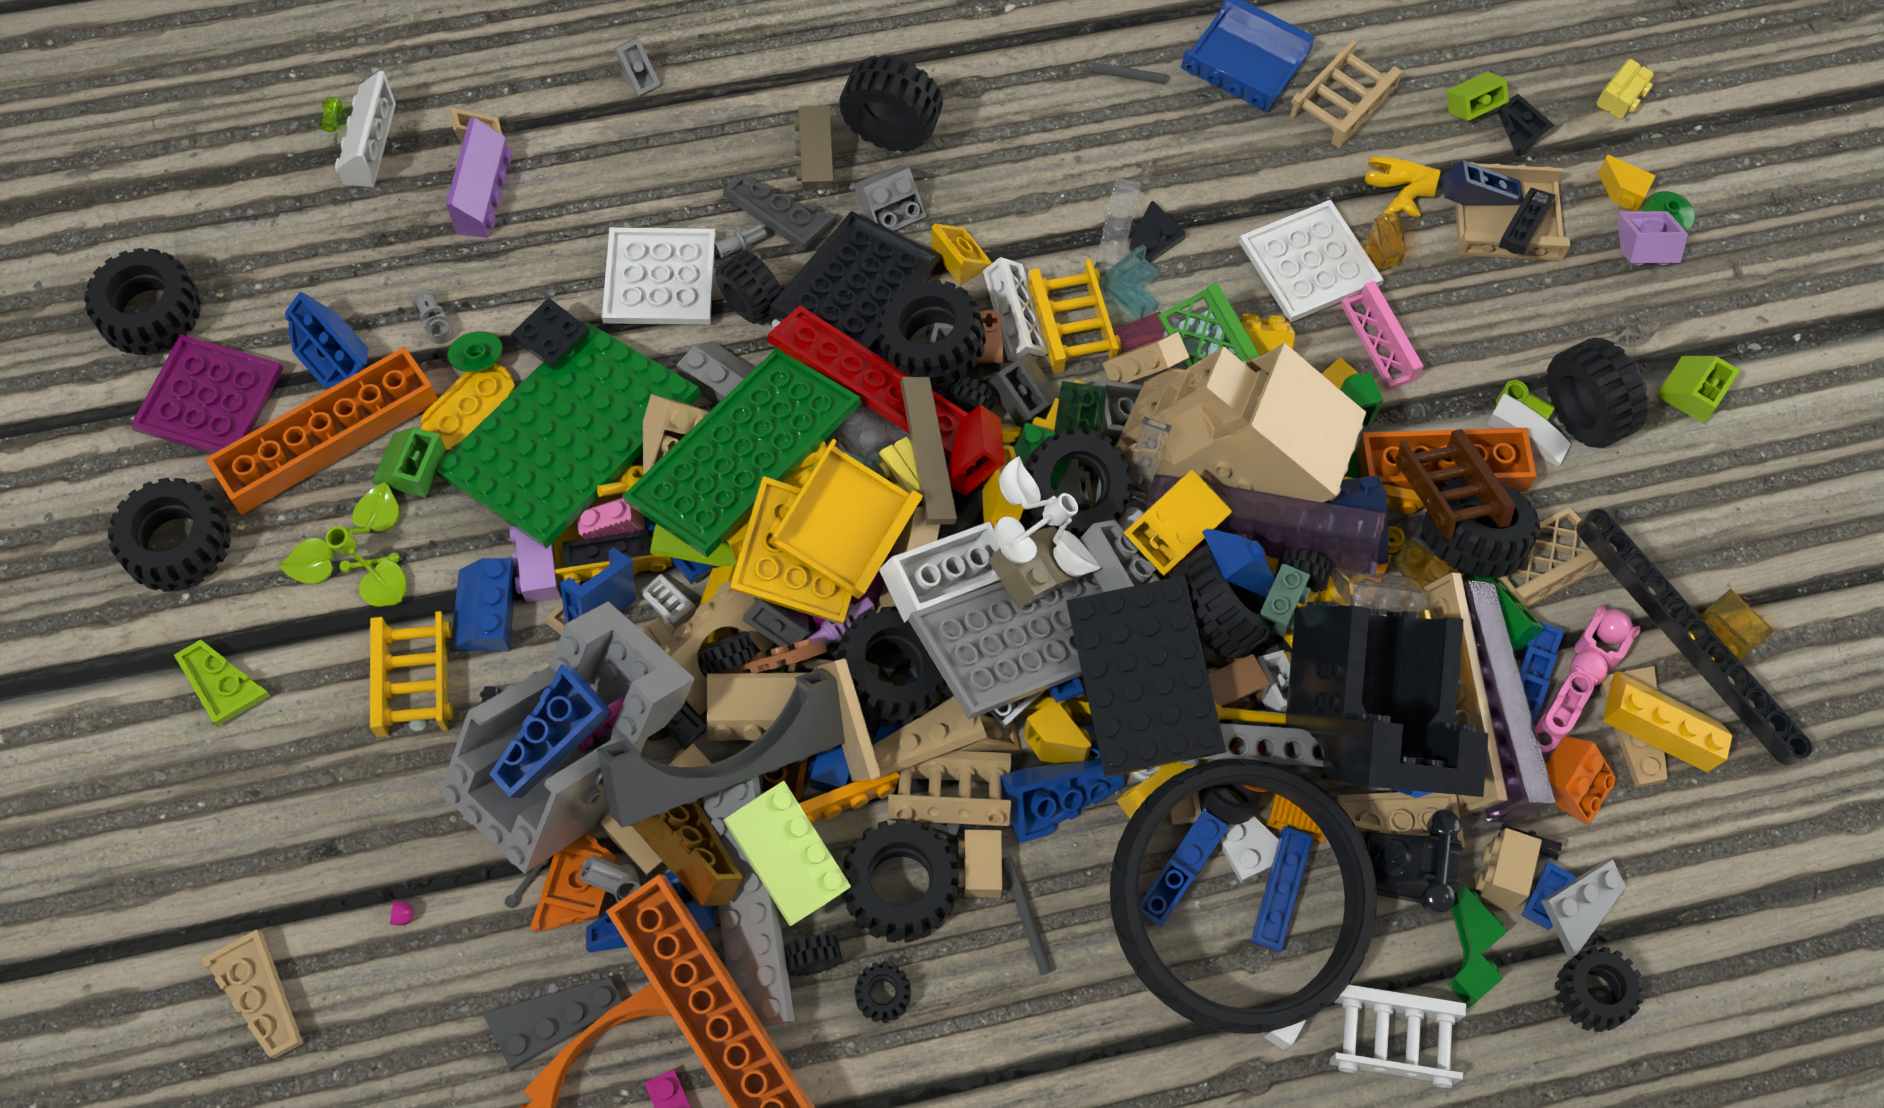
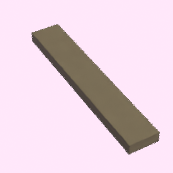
M902 377L900 385L920 493L923 495L922 504L926 525L955 524L957 516L930 378Z

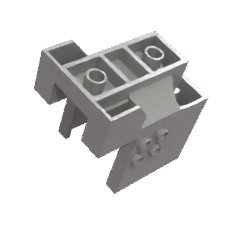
M606 602L565 624L549 667L540 672L531 673L524 681L516 685H509L502 693L468 711L440 794L470 824H473L491 844L495 845L513 865H516L525 874L599 826L604 814L609 810L597 749L627 739L641 753L647 737L664 728L682 708L695 678L610 602ZM561 664L574 667L607 706L626 695L613 729L601 740L596 741L593 739V744L587 749L583 750L577 746L523 798H509L489 775L511 740L515 739L523 727L522 723L528 714L533 712L541 700L540 696L546 687H549L557 674L555 673Z

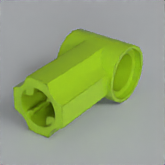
M1518 380L1509 381L1496 398L1497 406L1504 393L1510 397L1512 396L1546 420L1549 419L1555 407L1529 393L1527 386Z

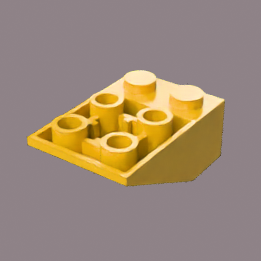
M1191 469L1141 515L1124 534L1164 576L1205 538L1202 531L1205 529L1213 530L1232 510Z

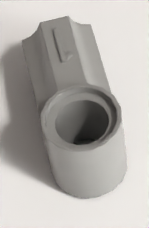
M595 855L586 858L579 874L580 881L614 894L617 901H621L641 887L636 867L629 864L619 866Z

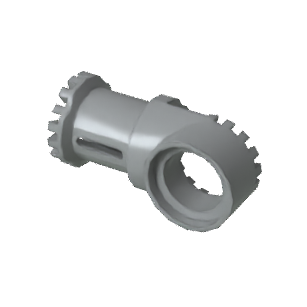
M422 289V292L419 290V293L416 292L413 296L412 303L415 307H418L421 313L420 320L429 339L435 344L446 343L452 337L453 332L443 309L437 305L435 292L432 289ZM437 326L446 327L442 334L435 335L432 333L433 329Z

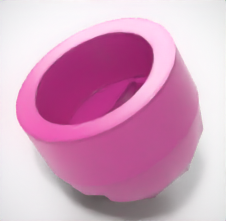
M394 900L390 925H407L414 917L413 907L405 901Z

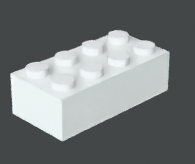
M987 522L893 556L879 571L904 623L909 621L908 618L912 612L1001 582L988 562V559L1000 547L997 545L991 523Z

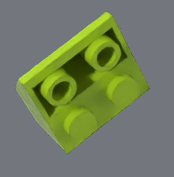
M1682 356L1656 396L1704 424L1717 408L1740 370L1717 356Z

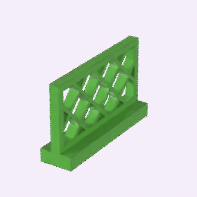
M1217 282L1158 315L1168 336L1179 332L1182 341L1184 336L1200 340L1196 354L1187 351L1189 357L1195 358L1194 363L1191 362L1190 358L1183 360L1187 369L1196 364L1198 359L1202 360L1206 357L1199 355L1203 341L1218 345V349L1222 346L1233 349L1236 357L1241 361H1247L1260 356ZM1202 298L1209 307L1206 317L1191 313L1193 303ZM1189 306L1188 312L1182 310ZM1211 312L1215 319L1210 318ZM1175 313L1186 316L1183 330L1171 327L1167 318ZM1189 317L1205 321L1201 335L1186 331ZM1208 323L1220 326L1222 330L1220 340L1205 337ZM1224 337L1227 338L1229 343L1223 342Z

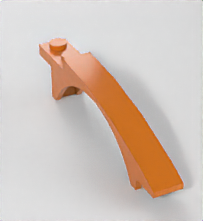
M652 983L610 1009L565 1046L523 1091L532 1101L528 1105L526 1103L523 1104L520 1108H556L562 1084L574 1061L593 1040L610 1028L623 1022L646 1016H672Z

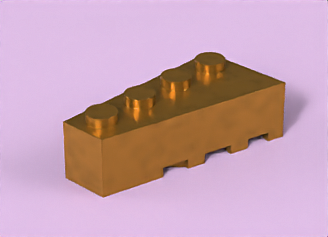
M697 801L670 809L665 814L646 818L632 826L701 906L729 904L743 877Z

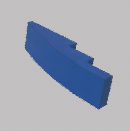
M1541 621L1538 622L1544 629L1525 647L1502 723V727L1526 736L1531 735L1550 684L1549 678L1557 659L1556 653L1564 630Z

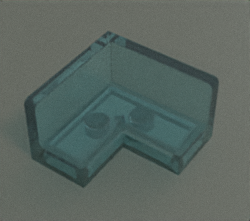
M1143 244L1105 272L1102 291L1138 324L1155 312L1159 305L1144 290L1146 286L1158 278L1159 271L1144 258L1146 247Z

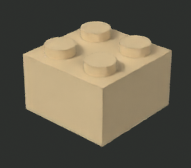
M1505 828L1499 836L1493 837L1490 845H1485L1481 856V862L1485 863L1483 873H1478L1474 889L1478 890L1482 903L1512 912L1529 897L1542 842L1541 839Z

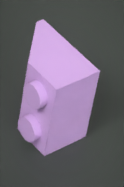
M1668 211L1618 212L1620 251L1629 263L1633 265L1681 263L1688 233Z

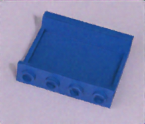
M1223 0L1220 12L1192 50H1185L1181 68L1189 74L1195 75L1209 84L1230 93L1232 96L1252 104L1255 108L1268 113L1311 53L1315 36L1244 0Z

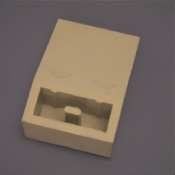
M651 394L643 419V475L710 411Z

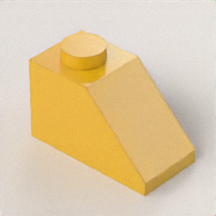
M1608 154L1598 171V175L1611 201L1633 212H1637L1656 176Z

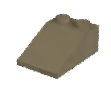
M1055 526L1035 531L1029 536L1036 544L1037 552L1035 557L1027 563L1018 564L1010 561L1001 552V548L988 559V562L1019 610L1085 576H1071L1058 565L1053 554V550L1057 546L1053 542V538L1057 533Z

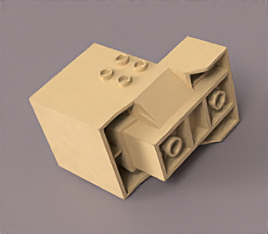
M1285 343L1264 355L1247 361H1241L1223 346L1186 370L1169 367L1146 380L1115 448L1120 446L1124 451L1121 455L1123 460H1129L1131 469L1128 470L1129 476H1133V480L1150 494L1160 488L1165 489L1171 482L1178 478L1181 479L1193 469L1232 510V513L1258 534H1262L1308 510L1315 509L1318 505L1328 500L1332 501L1338 496L1341 491L1340 485L1343 476L1348 471V462L1356 449L1355 443L1358 434L1363 429L1362 423L1366 412Z

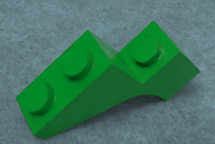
M1462 885L1455 892V901L1451 911L1463 951V962L1457 975L1447 985L1470 1008L1503 979L1499 974L1498 967L1491 960L1485 959L1481 954L1507 931L1503 927L1502 920L1484 907L1480 896L1474 890Z

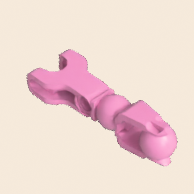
M1603 604L1595 609L1590 623L1575 644V651L1578 654L1572 658L1569 675L1528 737L1527 744L1534 753L1547 756L1557 747L1560 740L1570 732L1578 720L1594 686L1600 684L1606 678L1607 671L1613 670L1626 655L1633 640L1640 633V626L1633 627L1631 618L1625 612L1618 609L1606 610ZM1595 630L1597 636L1603 642L1610 645L1620 644L1617 650L1606 653L1601 648H1598L1596 641L1592 638ZM1544 732L1551 737L1549 745H1541L1538 742L1537 736L1539 733Z

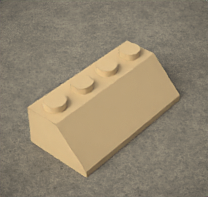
M806 673L707 674L708 740H757L782 712L796 686L795 677Z

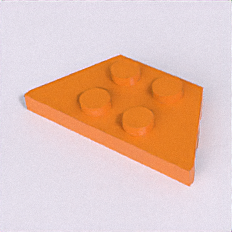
M589 833L554 854L530 926L532 932L537 933L600 919L608 892L580 881L579 874L586 858L592 855L617 864L618 860L616 856L606 848H603Z

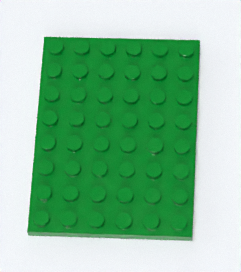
M587 321L583 324L589 328L590 334L555 368L551 369L544 363L538 366L470 434L439 461L435 469L437 476L546 549L599 497L597 494L598 485L613 483L643 453V419L651 394L689 405L701 395L699 387Z

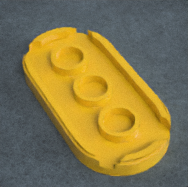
M494 364L478 372H465L425 411L421 419V430L440 434L446 448L445 453L450 452L515 389L512 375L505 367L499 364Z

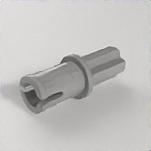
M761 224L741 233L735 231L734 235L715 242V250L721 259L741 249L745 251L747 245L767 236L766 231Z

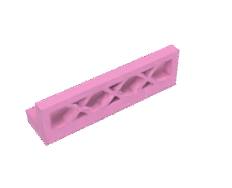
M1376 282L1365 283L1361 294L1342 300L1341 306L1388 390L1418 380L1424 367ZM1362 302L1367 312L1365 315L1354 312L1351 306ZM1365 323L1377 328L1379 332L1377 337L1365 332L1363 328ZM1377 344L1389 349L1391 353L1389 358L1377 353ZM1389 366L1399 369L1403 377L1393 380L1388 372Z

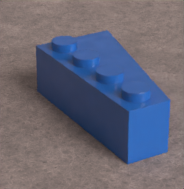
M561 664L555 673L557 674L540 696L541 700L533 712L528 714L522 723L523 727L515 739L511 740L489 774L509 798H523L613 713L574 667Z

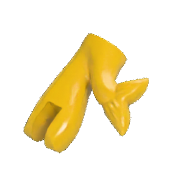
M1371 156L1369 158L1368 166L1375 170L1384 171L1385 174L1374 171L1366 172L1365 182L1368 185L1387 188L1409 184L1392 200L1383 214L1394 215L1404 211L1412 217L1421 216L1413 199L1415 197L1434 198L1441 170L1393 157Z

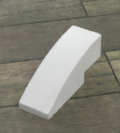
M1505 393L1487 425L1493 428L1527 427L1532 454L1558 467L1571 445L1563 434L1546 419Z

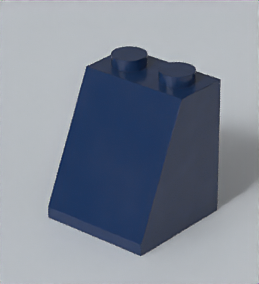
M1365 476L1342 480L1340 485L1341 491L1338 496L1332 501L1328 500L1320 504L1318 536L1324 543L1323 548L1327 558L1330 560V564H1332V570L1388 564L1387 493L1379 476Z

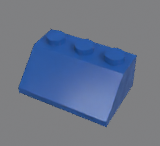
M481 558L459 570L451 651L510 652L516 589L515 577H517V571L511 558Z

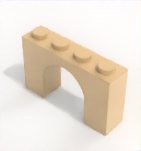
M731 580L722 584L708 602L700 605L696 609L695 614L686 623L678 626L674 631V635L665 644L659 645L661 649L695 678L685 703L700 716L707 710V679L700 671L698 665V651L704 639L711 632L727 626L735 627L740 633L746 631L750 635L754 648L760 652H766L775 643L743 621V615L754 604L755 599L751 596L729 590Z
M692 744L686 750L682 748L676 752L672 758L673 761L668 765L698 767L712 763ZM703 797L699 798L698 800L704 805ZM609 810L604 814L603 820L600 821L604 832L649 881L668 868L632 826L622 828L610 815Z

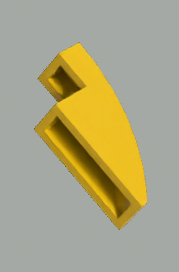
M1003 445L1005 464L983 481L984 523L990 522L993 529H995L996 523L1003 517L1009 516L1020 521L1024 509L1022 504L1012 505L1002 494L999 485L1002 470L1009 462L1016 458L1013 446Z

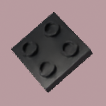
M548 298L511 333L514 341L553 369L590 334V331L585 324Z

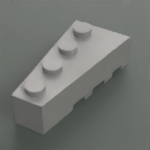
M1115 520L1093 523L1080 538V542L1101 566L1093 574L1103 592L1159 581V578L1154 574L1156 568L1150 561H1146L1138 555V548L1124 534L1125 531Z

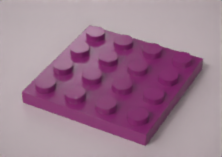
M180 335L135 416L131 427L139 433L214 454L251 433L284 368L281 363Z

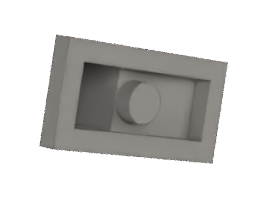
M635 37L614 48L623 67L620 73L637 96L661 85L639 38Z

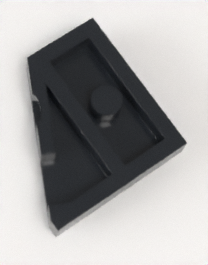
M1519 94L1512 97L1508 103L1500 106L1498 111L1515 154L1518 157L1551 133L1555 126Z
M1151 201L1130 242L1129 250L1147 266L1185 239L1186 233L1154 201Z

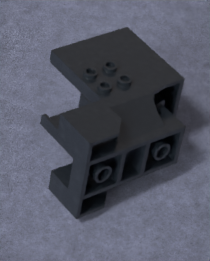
M1321 601V603L1307 602V607H1296L1285 726L1299 727L1309 732L1323 749L1322 778L1368 787L1484 797L1489 733L1476 732V725L1455 724L1458 718L1457 694L1461 684L1459 670L1464 619L1453 617L1424 619L1420 618V612L1387 611V616L1378 615L1379 610L1353 605L1345 606L1339 605L1338 602Z

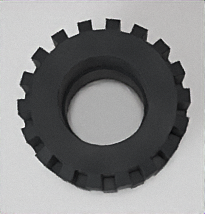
M741 250L715 270L716 281L722 295L742 318L753 324H758L771 314L769 313L770 305L782 291L777 279L761 259L747 250Z
M1597 946L1590 947L1588 950H1583L1563 965L1564 968L1557 974L1560 980L1555 983V990L1560 991L1555 997L1557 1003L1562 1002L1564 1005L1561 1009L1563 1014L1569 1013L1572 1016L1569 1021L1575 1025L1581 1022L1582 1029L1588 1031L1594 1027L1595 1032H1603L1606 1029L1608 1031L1631 1019V1016L1635 1015L1640 1009L1637 1005L1641 1004L1644 999V995L1639 994V992L1644 990V983L1638 982L1637 978L1641 974L1638 969L1634 971L1631 968V965L1634 963L1629 958L1623 960L1621 958L1623 953L1617 950L1614 953H1610L1609 947H1602L1599 950ZM1587 974L1597 975L1607 982L1612 992L1611 1005L1599 1003L1589 994L1586 987Z

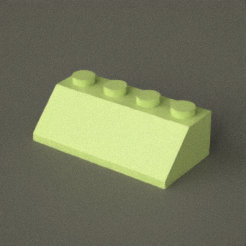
M782 781L723 820L789 926L800 921L851 887L785 781Z

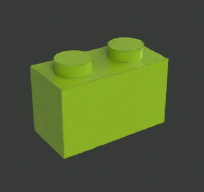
M1488 71L1446 90L1449 114L1466 121L1509 102L1507 79Z

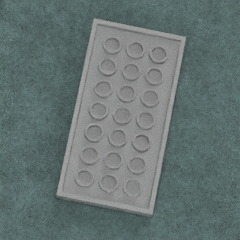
M1092 572L1019 610L1003 583L998 582L912 612L908 620L969 720L1081 676L1082 671L1066 600L1103 593V590Z

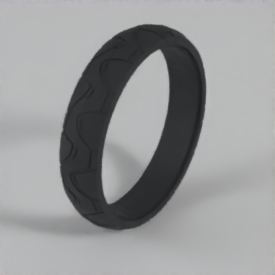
M1238 758L1216 760L1188 768L1165 781L1142 802L1126 825L1114 855L1110 876V906L1114 929L1128 963L1138 978L1160 1001L1179 1015L1199 1025L1224 1032L1257 1034L1271 1032L1300 1023L1320 1012L1345 990L1361 967L1365 954L1368 952L1371 944L1377 914V889L1375 887L1376 880L1372 861L1358 828L1343 807L1327 791L1309 778L1289 768L1260 760ZM1237 784L1262 788L1276 793L1298 806L1316 823L1329 841L1337 858L1343 879L1345 896L1343 923L1338 941L1328 961L1317 976L1301 990L1282 1001L1258 1008L1240 1009L1225 1006L1211 1001L1185 986L1171 973L1156 953L1145 929L1140 909V872L1146 848L1152 835L1166 815L1181 801L1201 789L1217 785Z

